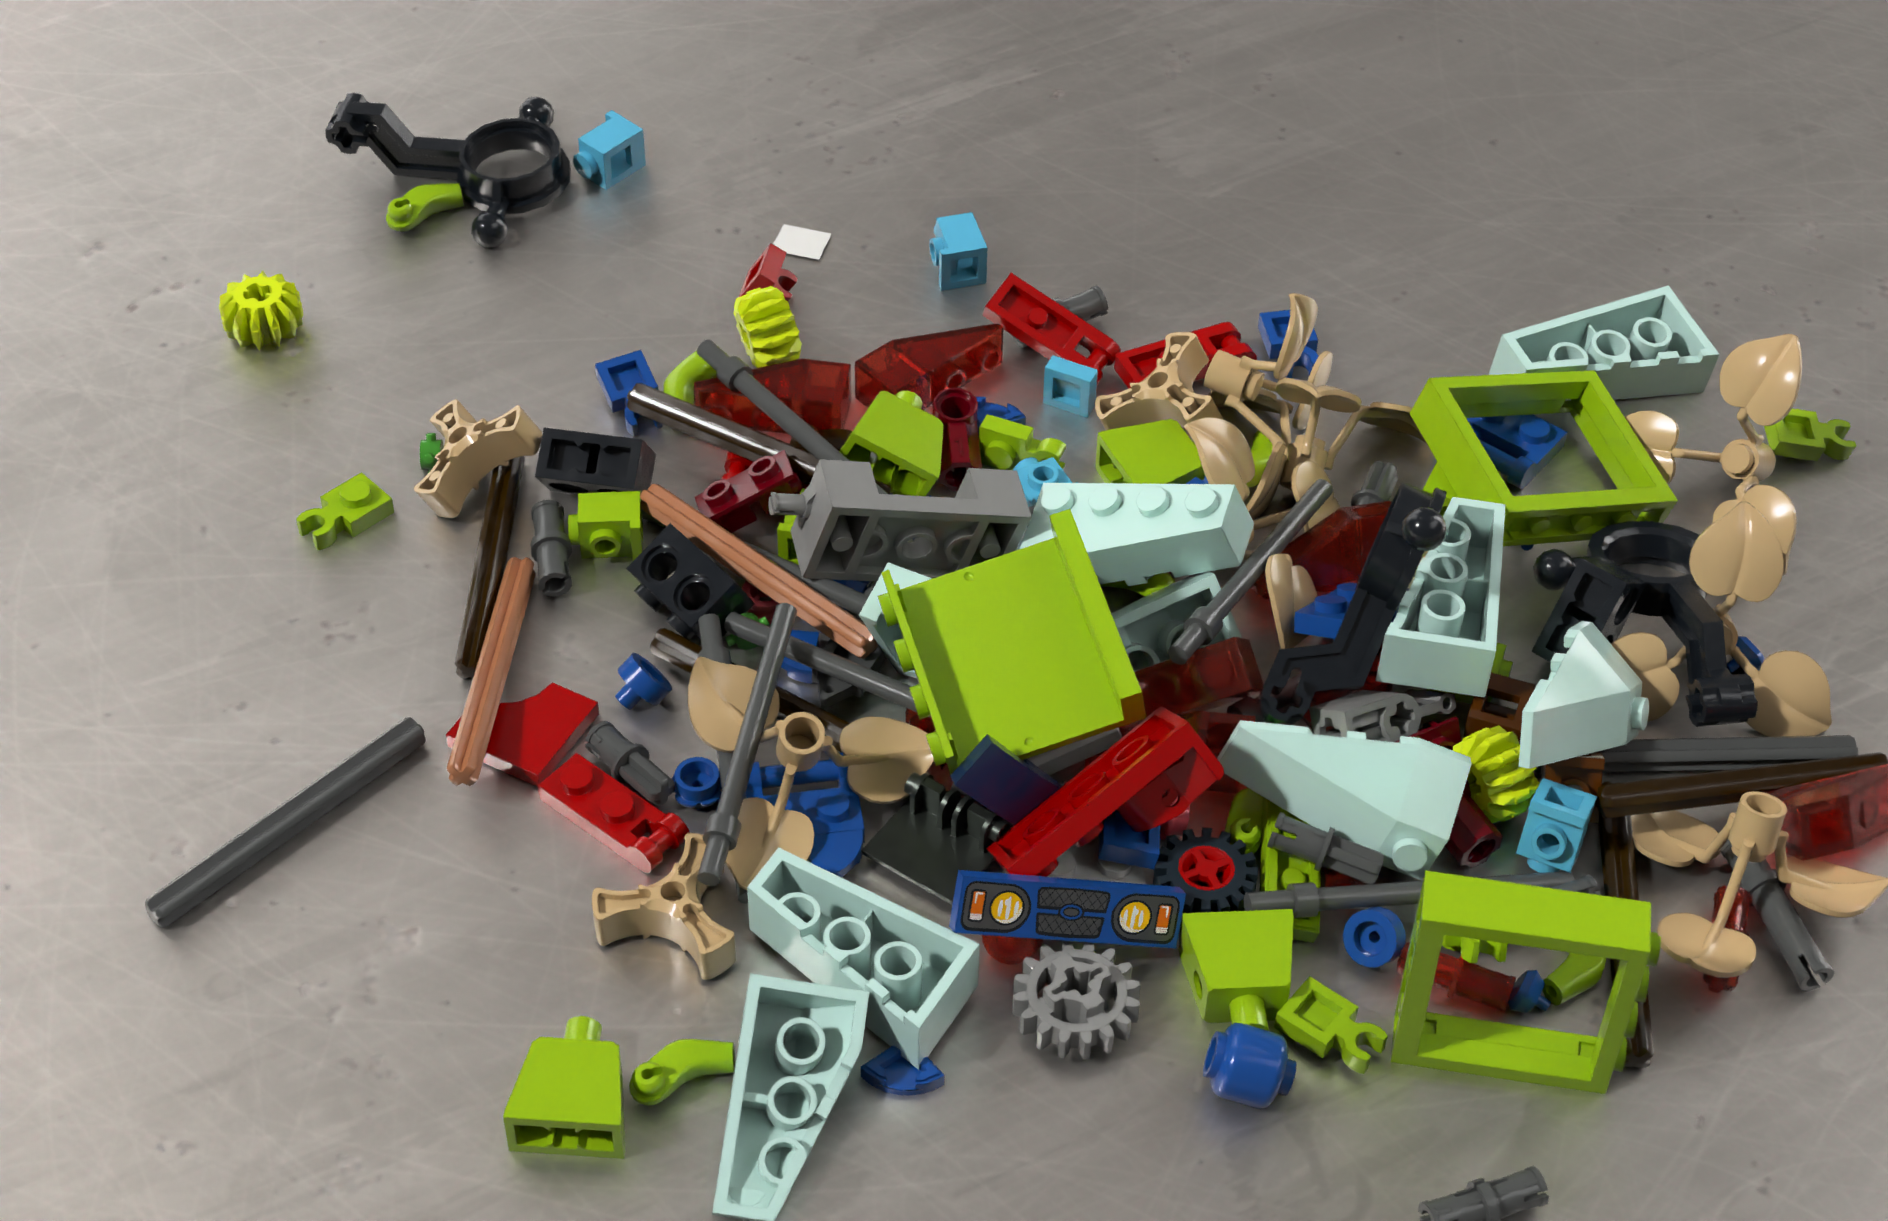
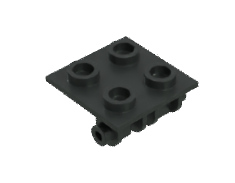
M913 773L904 786V792L909 794L910 798L861 850V854L953 905L958 870L984 872L995 860L986 848L992 843L997 842L1012 826L1004 822L1003 818L976 804L975 799L969 795L961 799L960 790L952 788L947 791L945 786L934 781V777L931 774L924 773L919 775Z

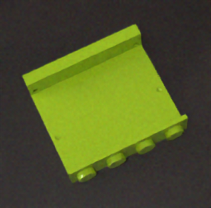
M1070 509L1049 515L1054 538L903 589H900L899 584L894 585L889 570L881 572L887 593L877 597L888 627L896 624L899 625L903 638L895 640L893 643L904 673L911 670L915 671L919 684L909 687L919 719L931 717L935 732L926 734V739L935 765L947 763L950 774L957 769L987 734L1021 760L1146 718L1142 690Z

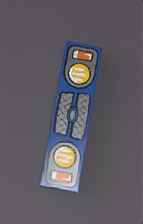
M958 870L949 927L954 933L1176 949L1186 893L1180 887Z

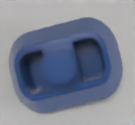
M1738 636L1736 646L1740 648L1750 663L1757 670H1760L1761 664L1765 660L1763 654L1747 637ZM1734 658L1727 663V669L1730 673L1740 668Z
M1527 970L1517 979L1507 1000L1510 1010L1528 1013L1535 1005L1544 1012L1549 1008L1551 1002L1540 995L1545 983L1537 970Z

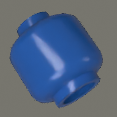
M1233 1023L1224 1033L1219 1031L1214 1033L1206 1053L1203 1077L1210 1079L1212 1091L1216 1096L1253 1108L1265 1109L1275 1100L1277 1094L1288 1095L1295 1078L1297 1063L1294 1060L1288 1059L1287 1042L1280 1034L1244 1023Z

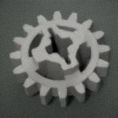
M1063 941L1062 951L1055 952L1046 944L1040 947V961L1026 957L1023 960L1022 974H1015L1012 1013L1013 1016L1020 1017V1032L1022 1035L1037 1032L1036 1047L1040 1050L1047 1047L1051 1042L1058 1045L1059 1058H1065L1070 1048H1078L1083 1060L1090 1059L1091 1047L1098 1045L1107 1054L1112 1052L1114 1036L1127 1041L1130 1037L1131 1023H1137L1139 1018L1140 982L1131 980L1132 965L1129 962L1115 965L1116 950L1109 948L1100 955L1094 952V943L1086 942L1081 950L1074 949L1071 941ZM1045 984H1047V986L1043 988V997L1038 999L1037 995L1039 991ZM1114 998L1115 1004L1113 1005L1112 1009L1108 1013H1106L1105 1010H1107L1109 1007V1000Z

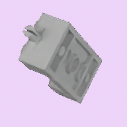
M823 459L819 460L811 482L804 492H801V494L771 492L768 502L770 515H797L791 528V535L802 578L878 581L887 562L930 578H936L1016 550L1028 527L1035 507L1028 506L1016 470L968 468L955 498L878 493L870 462Z

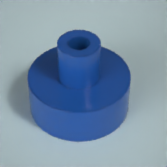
M632 653L618 668V673L626 684L615 697L629 710L641 699L657 706L672 691V686L666 677L653 664L637 653Z
M1371 907L1353 914L1348 919L1343 930V942L1347 953L1356 963L1374 968L1390 963L1400 956L1405 947L1406 933L1403 923L1394 912L1383 907Z

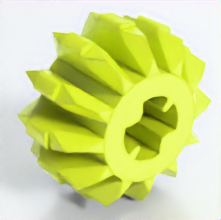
M264 271L257 277H249L243 274L242 282L227 283V292L219 296V311L223 329L226 331L228 338L238 341L240 347L255 344L259 351L265 344L272 343L279 347L282 338H295L296 328L303 325L302 318L304 314L299 291L296 290L294 283L286 282L282 274H276L272 277H267Z
M773 286L763 289L759 287L735 299L733 314L737 323L736 327L746 354L750 357L752 364L762 371L772 368L776 370L788 366L789 362L799 359L802 346L798 334L800 331L796 326L795 316L792 314L789 302L785 300L783 292Z
M1499 725L1492 728H1483L1464 737L1461 742L1453 746V751L1471 758V768L1467 777L1471 798L1492 823L1507 821L1527 811L1540 783L1534 776L1536 767L1530 769L1518 767L1520 745L1517 735L1513 731L1506 732Z

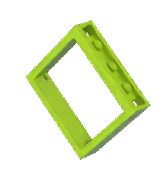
M1595 370L1429 378L1409 413L1458 498L1506 504L1503 547L1590 540L1595 532L1607 525L1627 521L1664 523L1678 501ZM1570 413L1617 489L1512 496L1466 418Z
M1425 870L1394 1014L1390 1062L1606 1094L1613 1071L1622 1072L1624 1069L1627 1051L1626 1037L1633 1038L1636 1031L1638 1017L1637 1002L1644 1003L1647 997L1649 966L1646 965L1656 966L1659 959L1661 936H1658L1656 932H1651V902ZM1444 935L1620 960L1597 1037L1427 1012Z

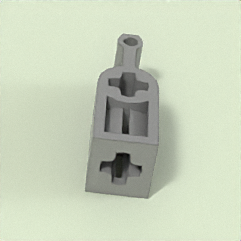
M1409 689L1405 693L1362 690L1309 708L1313 734L1346 737L1347 731L1365 732L1367 740L1395 742L1400 739V736L1407 737L1417 733L1421 717L1433 713L1450 714L1456 708L1454 694L1417 689ZM1332 725H1333V727L1335 728V729L1326 731V727H1329V726H1332Z

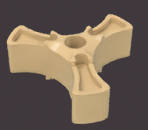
M1174 332L1165 336L1166 345L1162 359H1157V367L1149 376L1139 383H1130L1131 388L1110 395H1100L1096 398V413L1105 430L1166 419L1178 421L1183 430H1185L1183 427L1185 424L1198 419H1223L1211 396L1193 393L1192 385L1195 378L1209 362V358L1195 333Z
M454 399L430 418V422L445 438V445L435 455V458L438 460L435 466L413 489L439 517H457L460 514L466 497L472 489H479V484L485 475L498 466H508V460L520 456H533L538 452L542 440V431L519 405L498 418L490 421L482 418L477 422L457 399Z
M687 833L685 835V846L680 861L675 863L672 871L660 881L647 887L640 884L638 889L616 891L600 887L593 890L592 910L596 939L601 946H606L618 939L635 935H643V939H647L651 935L666 938L679 944L684 952L688 951L698 965L703 980L720 975L735 963L734 932L714 922L703 911L701 898L709 887L697 879L706 848L702 834Z

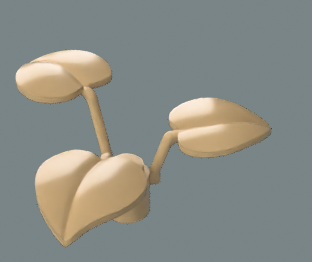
M1289 294V325L1277 362L1254 360L1244 355L1242 358H1239L1225 351L1218 350L1208 367L1204 379V387L1228 396L1225 405L1236 409L1272 443V452L1261 480L1246 506L1252 520L1258 518L1271 503L1278 488L1287 455H1284L1285 441L1252 412L1243 401L1245 399L1254 401L1261 387L1276 392L1277 383L1264 379L1265 373L1258 370L1274 371V378L1280 380L1281 378H1286L1294 362L1300 358L1311 336L1318 315L1316 301L1303 294ZM1323 351L1319 355L1311 370L1308 382L1313 383L1315 386L1327 384L1332 368L1333 353ZM1299 403L1292 421L1293 428L1301 431L1307 427L1311 405Z
M1793 334L1749 341L1738 346L1725 359L1719 375L1720 392L1728 404L1741 407L1737 413V420L1746 433L1748 440H1734L1727 444L1722 453L1675 448L1679 437V427L1676 421L1666 414L1647 410L1625 416V419L1668 485L1676 471L1674 457L1719 462L1728 476L1744 480L1735 489L1737 499L1725 501L1715 509L1712 523L1726 515L1742 501L1753 505L1770 523L1779 540L1784 559L1783 575L1787 573L1789 554L1796 535V512L1791 499L1785 492L1774 486L1759 485V481L1765 480L1772 474L1776 458L1772 448L1763 443L1764 437L1756 433L1748 416L1759 425L1772 426L1784 419L1793 408L1802 377L1801 346L1798 336Z
M1281 378L1278 380L1276 392L1279 396L1291 402L1311 405L1305 435H1297L1295 443H1291L1289 414H1292L1293 406L1290 403L1277 399L1276 394L1264 389H1260L1254 401L1248 399L1243 401L1248 408L1280 414L1281 436L1286 443L1284 455H1287L1280 485L1292 490L1291 476L1293 469L1302 462L1312 461L1322 467L1323 470H1332L1335 457L1358 421L1397 430L1412 435L1426 443L1409 414L1412 407L1384 402H1373L1370 406L1361 405L1362 401L1358 396L1332 386H1315L1311 382L1295 378ZM1213 390L1209 392L1208 395L1212 397L1217 408L1229 407L1225 405L1228 396ZM1320 407L1338 412L1352 413L1328 452L1325 451V441L1314 437Z
M1202 418L1185 424L1183 427L1196 445L1208 483L1235 484L1243 501L1249 497L1250 491L1246 483L1253 479L1255 465L1250 447L1241 431L1230 422L1219 418ZM1305 461L1296 465L1293 469L1291 487L1296 502L1300 500L1316 480L1324 479L1331 484L1328 475L1317 463ZM1334 490L1304 526L1309 540L1317 545L1325 546L1334 543L1339 539L1343 530L1344 518L1337 499L1333 497ZM1291 509L1254 520V526L1248 543H1251L1254 539V530L1279 523ZM1246 550L1243 560H1247L1254 551ZM1274 554L1268 557L1265 574L1280 649L1294 648L1309 636L1294 633L1295 612L1314 602L1317 592L1309 573L1304 567L1300 565L1293 566L1292 559L1288 554Z
M1742 501L1726 515L1708 526L1698 536L1690 552V572L1696 584L1707 594L1713 596L1727 595L1726 600L1722 604H1718L1712 609L1723 621L1726 655L1729 654L1754 682V694L1758 701V708L1755 718H1749L1746 723L1754 730L1769 737L1815 736L1825 732L1832 723L1830 687L1821 666L1807 654L1799 651L1784 650L1769 655L1761 664L1760 670H1757L1744 656L1740 648L1736 646L1738 640L1737 630L1727 612L1736 604L1737 596L1751 602H1760L1768 599L1779 586L1784 571L1782 549L1773 528L1753 505ZM1637 632L1624 635L1613 641L1611 645L1642 680L1641 697L1648 698L1649 700L1648 721L1662 717L1672 708L1679 695V681L1671 669L1679 666L1686 659L1685 646L1683 645L1675 656L1667 659L1665 644L1655 634Z
M698 657L695 661L688 686L687 702L689 716L699 738L713 749L724 753L734 752L757 674L756 670L745 666L716 662L705 657ZM775 687L763 729L765 731L762 733L760 743L778 737L776 755L780 763L786 768L775 806L767 800L758 797L743 799L738 816L742 827L736 847L728 851L725 862L738 886L747 890L748 885L778 848L806 861L809 859L814 845L813 824L805 814L798 811L785 810L796 771L801 772L811 769L819 761L821 752H825L836 766L848 767L847 783L859 797L878 804L898 802L909 796V794L904 792V786L910 775L913 773L919 775L927 773L934 763L926 739V734L928 733L913 725L891 718H860L847 725L840 734L839 743L844 755L842 756L832 745L833 739L830 736H825L822 722L813 714L796 712L787 716L784 720H778L775 727L770 728L778 717L780 707L779 694Z
M1752 791L1744 793L1740 798L1736 813L1732 812L1729 814L1727 824L1719 833L1706 823L1675 810L1631 816L1635 848L1648 858L1669 866L1686 867L1692 864L1695 859L1701 863H1709L1712 859L1718 857L1721 847L1728 839L1732 844V852L1738 858L1714 923L1695 914L1675 913L1664 917L1660 921L1656 932L1658 936H1661V948L1669 956L1681 963L1690 964L1694 969L1715 977L1728 978L1742 975L1752 967L1756 957L1754 941L1748 935L1724 928L1748 861L1761 862L1775 850L1777 878L1783 883L1791 884L1789 891L1791 897L1799 904L1811 910L1841 918L1854 917L1865 912L1888 888V878L1815 858L1803 856L1786 857L1785 845L1789 834L1781 829L1787 813V807L1780 799L1763 792Z

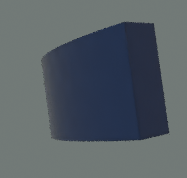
M989 734L980 741L950 775L955 786L1014 825L1062 787L1060 783L1028 759L1021 760Z

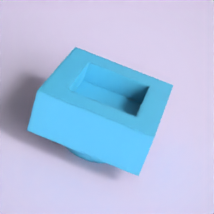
M1053 355L1045 366L1043 403L1088 418L1095 407L1098 370Z

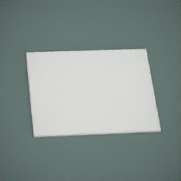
M783 224L773 245L787 252V254L819 260L832 234Z

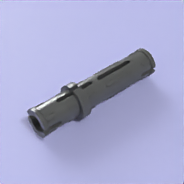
M1728 839L1720 851L1733 870L1738 857L1732 852V844ZM1766 858L1761 862L1748 861L1739 891L1745 903L1749 906H1754L1797 979L1799 988L1803 991H1810L1820 987L1809 967H1811L1815 974H1819L1822 981L1826 984L1833 977L1834 970L1827 963L1784 891L1787 883L1779 881L1777 870L1771 869Z

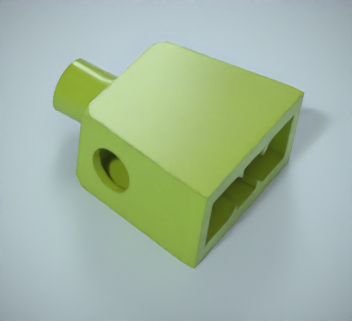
M880 391L840 449V452L850 461L870 462L875 480L890 485L893 488V495L926 496L940 475L943 423L939 418L922 410V399L916 393L900 391L893 395L888 391Z
M1166 419L1098 432L1095 469L1105 483L1186 484L1195 477H1198L1200 480H1203L1205 477L1196 445L1178 421Z
M1293 909L1182 913L1178 946L1179 956L1203 1020L1208 1023H1244L1269 1031L1267 1021H1275L1277 1012L1289 999L1292 969Z
M586 1016L572 1017L567 1021L564 1038L539 1037L532 1041L504 1111L503 1120L509 1151L624 1159V1098L620 1048L613 1041H600L602 1026L597 1020Z

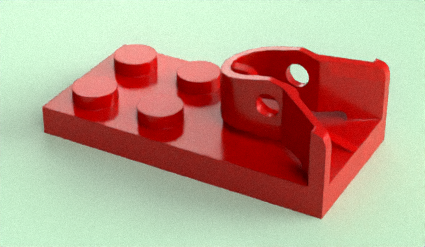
M1160 706L1003 834L997 842L992 843L986 849L1007 874L1048 877L1059 864L1057 858L1074 844L1076 847H1081L1093 840L1104 828L1102 821L1115 810L1118 811L1129 827L1135 832L1155 828L1183 814L1196 798L1215 781L1222 778L1224 775L1223 766L1188 721ZM1178 797L1177 802H1176L1174 805H1172V803H1173V802L1176 800V798Z

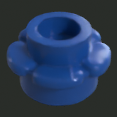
M692 757L684 760L677 766L675 774L671 779L675 783V791L673 793H676L675 799L679 804L688 808H703L715 804L720 799L722 793L720 771L713 761L703 757Z

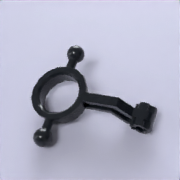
M348 93L345 100L338 103L325 130V137L328 143L336 145L342 153L356 154L360 146L369 147L394 175L457 180L464 200L477 209L486 211L474 219L471 228L474 240L486 248L498 247L507 238L508 225L504 219L506 214H521L544 207L558 198L570 183V161L564 150L560 147V141L555 132L549 128L553 122L554 110L547 100L538 96L530 97L522 103L519 108V118L501 119L485 124L470 133L465 140L415 137L387 104L370 103L362 94ZM508 150H531L540 152L549 158L546 164L534 172L515 178H493L481 175L475 171L480 163L487 158Z
M1404 482L1401 483L1368 554L1355 592L1333 643L1280 649L1259 694L1257 703L1265 717L1264 721L1266 723L1293 725L1299 722L1308 711L1315 694L1361 689L1364 686L1384 635L1410 582L1415 577L1416 569L1424 551L1437 548L1445 539L1447 528L1440 512L1446 498V491L1435 488L1433 493L1430 494ZM1298 669L1301 672V676L1291 695V701L1298 705V708L1290 706L1285 713L1276 710L1278 700L1270 695H1279L1286 686L1291 671Z
M1627 521L1607 525L1595 532L1589 541L1587 556L1585 557H1603L1615 565L1649 563L1669 567L1686 574L1678 577H1653L1626 570L1647 582L1631 613L1661 616L1686 648L1687 687L1689 688L1690 695H1686L1685 699L1689 707V718L1692 724L1696 727L1748 722L1749 718H1755L1758 701L1754 694V682L1747 674L1732 675L1727 669L1723 621L1706 602L1707 593L1696 584L1690 572V552L1699 534L1680 526L1654 521ZM1558 549L1544 551L1536 558L1533 566L1536 581L1548 590L1565 588L1581 557L1571 558L1569 554Z

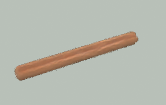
M652 484L647 490L641 492V509L666 527L671 523L701 551L777 603H787L794 606L797 610L796 616L856 657L865 659L871 652L877 649L878 644L862 621L661 485Z
M513 557L506 564L447 765V771L450 773L448 779L456 786L461 783L471 786L477 782L536 576L533 570L534 562L528 557L522 560Z

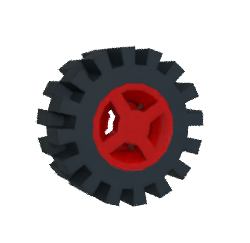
M1202 827L1201 837H1195L1193 829L1183 831L1182 842L1176 835H1173L1167 839L1166 848L1161 846L1160 855L1154 868L1153 885L1180 887L1186 893L1183 913L1245 911L1244 895L1246 892L1256 891L1258 867H1255L1256 858L1252 852L1245 854L1246 844L1239 839L1231 845L1230 833L1222 830L1218 839L1211 837L1212 828Z

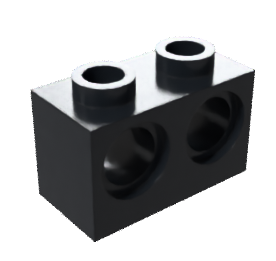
M544 428L535 478L550 491L578 494L640 491L641 494L643 490H647L651 486L656 453L643 439Z
M671 523L626 568L640 583L634 592L656 613L662 606L666 607L672 613L666 621L687 640H691L695 635L701 640L698 619L705 614H716L719 616L723 637L727 633L724 629L727 616L731 612L738 614L746 613L755 604L736 581ZM707 601V603L703 607L698 609L702 603Z
M1581 557L1531 652L1548 662L1551 661L1555 653L1566 654L1569 648L1564 647V636L1569 628L1581 621L1593 622L1611 644L1617 640L1647 582L1603 557Z

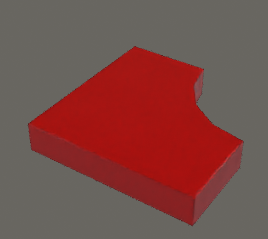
M552 682L535 696L518 702L500 703L483 763L538 787V784L553 772L598 717V702ZM461 717L446 734L447 745L451 749L453 748Z

